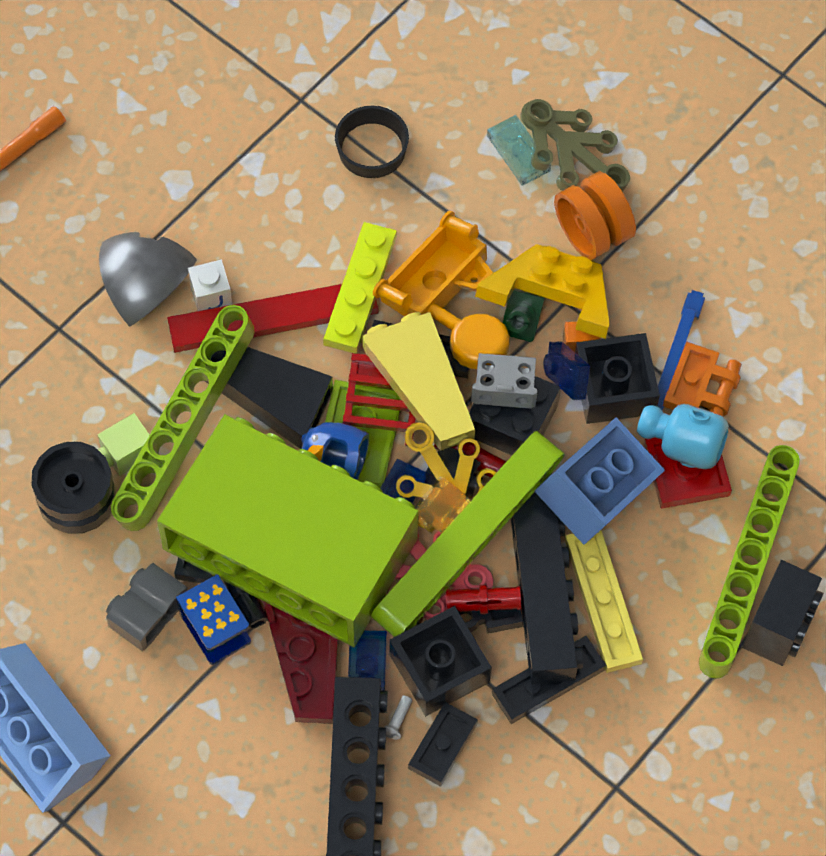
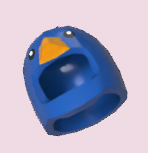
M325 422L309 429L306 434L302 435V449L313 453L318 458V461L330 467L332 465L342 467L350 474V477L358 480L368 453L369 433L343 423Z

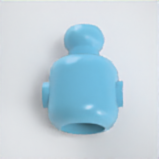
M689 404L678 405L674 408L671 415L663 413L657 406L649 405L645 406L637 426V433L646 439L654 437L662 439L661 447L663 453L668 458L678 461L686 467L711 469L716 466L726 443L729 425L723 416Z

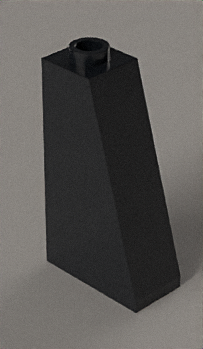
M247 347L222 394L292 444L302 449V435L306 434L309 429L319 425L333 390V379L330 375ZM220 350L215 352L211 357V361H221L225 357L226 351Z

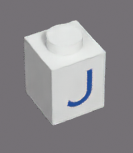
M222 259L188 268L190 287L197 311L232 305L231 290Z

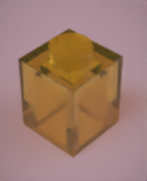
M441 475L415 506L419 514L418 523L431 534L436 529L443 533L471 502V499Z

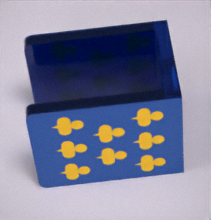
M218 574L176 597L179 615L210 665L222 661L251 644V638L246 632L249 629V623Z

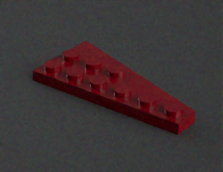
M263 601L295 722L333 724L338 639Z

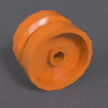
M598 171L582 180L580 187L572 185L555 195L554 206L560 225L570 243L583 257L593 260L609 251L610 244L618 246L636 234L635 218L625 195L616 182L604 172Z

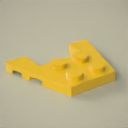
M535 244L482 280L477 286L475 297L504 307L516 288L582 309L575 329L606 339L610 324L602 265L592 262L586 257L573 256L561 252L552 246Z

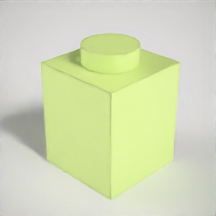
M135 413L97 434L101 447L98 450L106 457L109 467L113 466L118 475L121 476L131 469L150 434Z

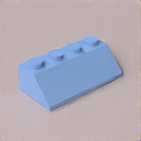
M26 643L0 649V756L41 812L44 813L92 780L111 755Z

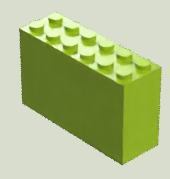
M226 414L223 415L157 520L163 550L214 576L218 574L227 583L244 590L354 648L369 624L372 612L384 598L418 539V510L408 500L401 497L394 499L384 494L374 483L369 481L362 483L350 477V474L342 467L337 465L330 467L318 461V458L313 453L305 449H299L298 451L286 445V442L279 436L272 433L266 435L254 429V426L247 420L240 417L234 419Z

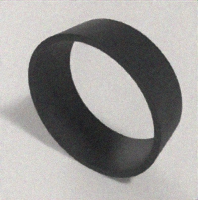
M363 106L350 111L340 120L335 131V143L342 163L350 172L364 178H380L394 172L401 165L409 143V132L403 119L394 111L381 106ZM365 124H379L388 127L397 134L402 144V151L395 159L386 164L365 166L350 160L343 153L342 145L348 133L356 127Z

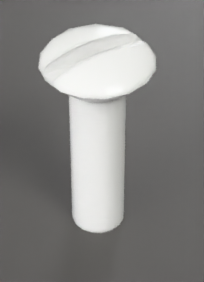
M402 696L389 725L384 726L386 727V737L394 740L401 738L399 728L412 703L410 697Z

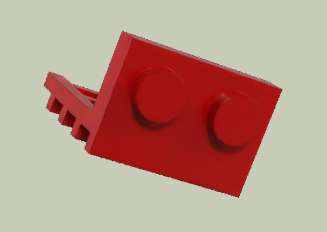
M352 353L343 424L406 432L407 428L416 422V418L402 400L355 395L356 385L393 388L367 354ZM353 405L409 412L408 422L352 416Z

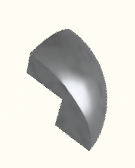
M139 232L113 236L102 242L99 252V266L105 289L116 310L129 327L137 323L165 300L188 275V268L193 267L197 261L187 249L165 237H161L159 240L140 237Z

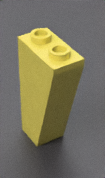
M420 312L408 314L401 319L400 323L387 326V324L376 325L370 328L367 334L362 335L365 353L417 421L427 424L432 429L434 443L440 451L458 445L464 438L474 439L475 428L430 312L423 315Z

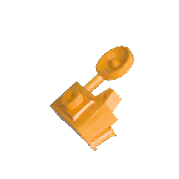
M449 210L441 218L439 227L387 280L383 278L376 284L373 296L375 298L381 297V302L403 316L415 312H420L421 315L430 312L433 319L452 330L450 349L453 357L461 365L470 369H477L479 353L507 355L509 352L510 336L506 326L496 317L488 314H474L461 320L444 309L462 288L476 292L478 284L493 274L485 263L487 260L486 244L477 239L479 235L478 225H472L455 217V213Z

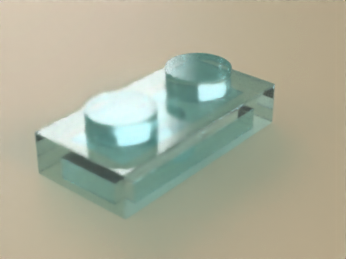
M516 115L487 129V137L522 186L551 171V164L544 171L537 170L532 166L531 157L535 152L533 138ZM538 156L541 161L546 162L543 157Z

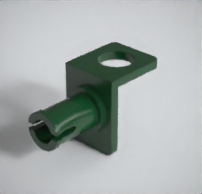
M516 288L513 290L507 302L502 322L506 326L510 337L527 342L534 340L543 303L546 298Z

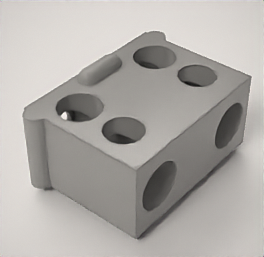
M479 353L476 383L472 385L471 401L482 405L534 408L537 398V389L534 388L536 358ZM490 377L492 380L485 382L483 378ZM526 380L528 383L521 385L519 381Z

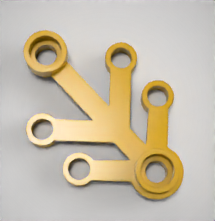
M422 422L411 424L405 432V442L410 449L421 453L441 487L417 482L414 477L403 475L396 482L398 494L405 498L417 496L452 505L459 515L468 505L465 494L474 459L480 453L479 443L473 438H464L459 442L458 453L460 457L453 479L432 445L434 442L432 429ZM416 430H423L426 433V439L422 443H415L412 439V434ZM467 442H472L476 447L475 452L469 456L463 454V445ZM485 468L477 474L478 493L484 487L481 483L482 475L491 473L494 476L496 474L494 470ZM404 480H410L414 484L413 490L409 493H404L400 490V484ZM422 506L417 509L418 526L424 529L436 527L445 530L456 518L436 514L429 506ZM422 511L431 512L433 516L431 522L427 524L421 523L419 521V514Z

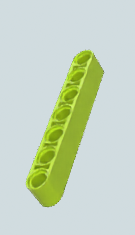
M228 305L218 313L111 504V512L114 518L127 530L139 531L149 523L252 340L254 325L242 307ZM233 321H244L242 327L237 331H228V327ZM220 350L226 351V355L221 361H211V357L215 352ZM200 381L209 382L205 391L201 393L193 391L195 385ZM191 412V417L186 423H176L177 417L181 413ZM168 442L174 443L173 449L169 454L159 455V449L163 444ZM147 474H156V479L152 485L147 487L141 486L142 479ZM138 505V511L135 516L124 518V511L128 506Z
M538 431L532 433L382 599L372 612L371 617L393 637L413 628L446 592V589L455 582L532 496L535 490L556 469L565 454Z
M775 446L767 456L699 657L700 670L710 678L718 679L724 677L729 673L734 662L799 467V455L790 446ZM782 463L789 470H779L773 464ZM763 494H773L779 501H768L764 498ZM762 525L766 527L768 532L759 533L752 526ZM752 556L757 560L758 564H747L742 560V557ZM731 588H742L746 591L747 596H736L732 593ZM724 619L731 620L736 624L737 628L726 629L720 624V621ZM714 651L720 652L725 656L726 660L724 662H716L710 658L709 653Z

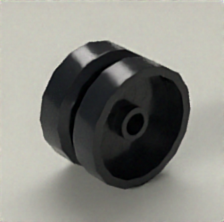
M63 442L52 446L38 458L32 470L31 486L43 519L54 529L67 534L85 533L98 528L109 518L116 489L106 457L94 446L83 442Z

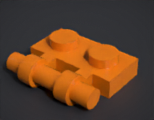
M686 341L665 396L663 407L674 410L680 404H689L698 408L700 406L708 408L710 412L721 416L727 415L731 406L729 399L732 390L738 387L741 379L739 371L742 364L737 360L731 359L728 361L726 368L718 366L716 363L719 352ZM710 380L719 383L716 395L706 391Z

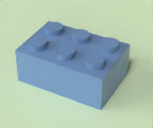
M616 417L550 475L535 492L584 545L661 475L665 469Z

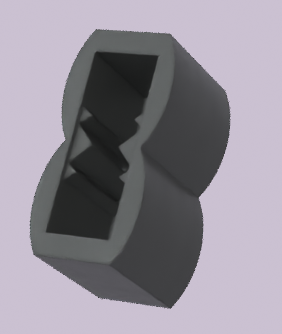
M154 563L150 564L146 569H139L130 581V590L123 596L117 595L113 598L106 609L108 627L141 651H144L155 640L165 624L181 609V605L176 597L188 591L184 584Z

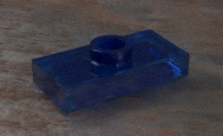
M364 630L355 648L349 645L348 677L381 678V690H385L387 631Z

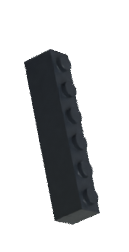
M534 492L510 521L518 586H520L521 612L531 684L552 685L565 681H575L577 669L583 668L581 646L575 647L573 635H578V618L576 613H570L569 602L574 601V589L572 579L566 580L565 569L569 568L568 547L561 546L560 536H565V524Z

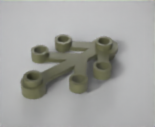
M534 99L523 106L520 118L522 123L532 130L535 149L531 157V164L535 169L544 171L552 163L553 154L548 149V134L556 141L560 175L556 180V184L561 191L572 185L577 186L579 182V176L574 169L573 156L593 173L598 171L606 173L616 182L622 192L625 190L630 182L628 170L620 164L606 166L584 147H596L601 153L609 154L618 143L617 136L611 131L605 130L601 133L585 132L592 122V116L588 111L584 109H578L575 112L556 111L552 109L548 102L541 99ZM577 118L582 119L585 123L579 122ZM557 124H570L571 128L577 132L565 131ZM603 139L607 140L610 143V145L604 143ZM538 156L543 157L546 162L541 161ZM564 178H568L572 183H567Z

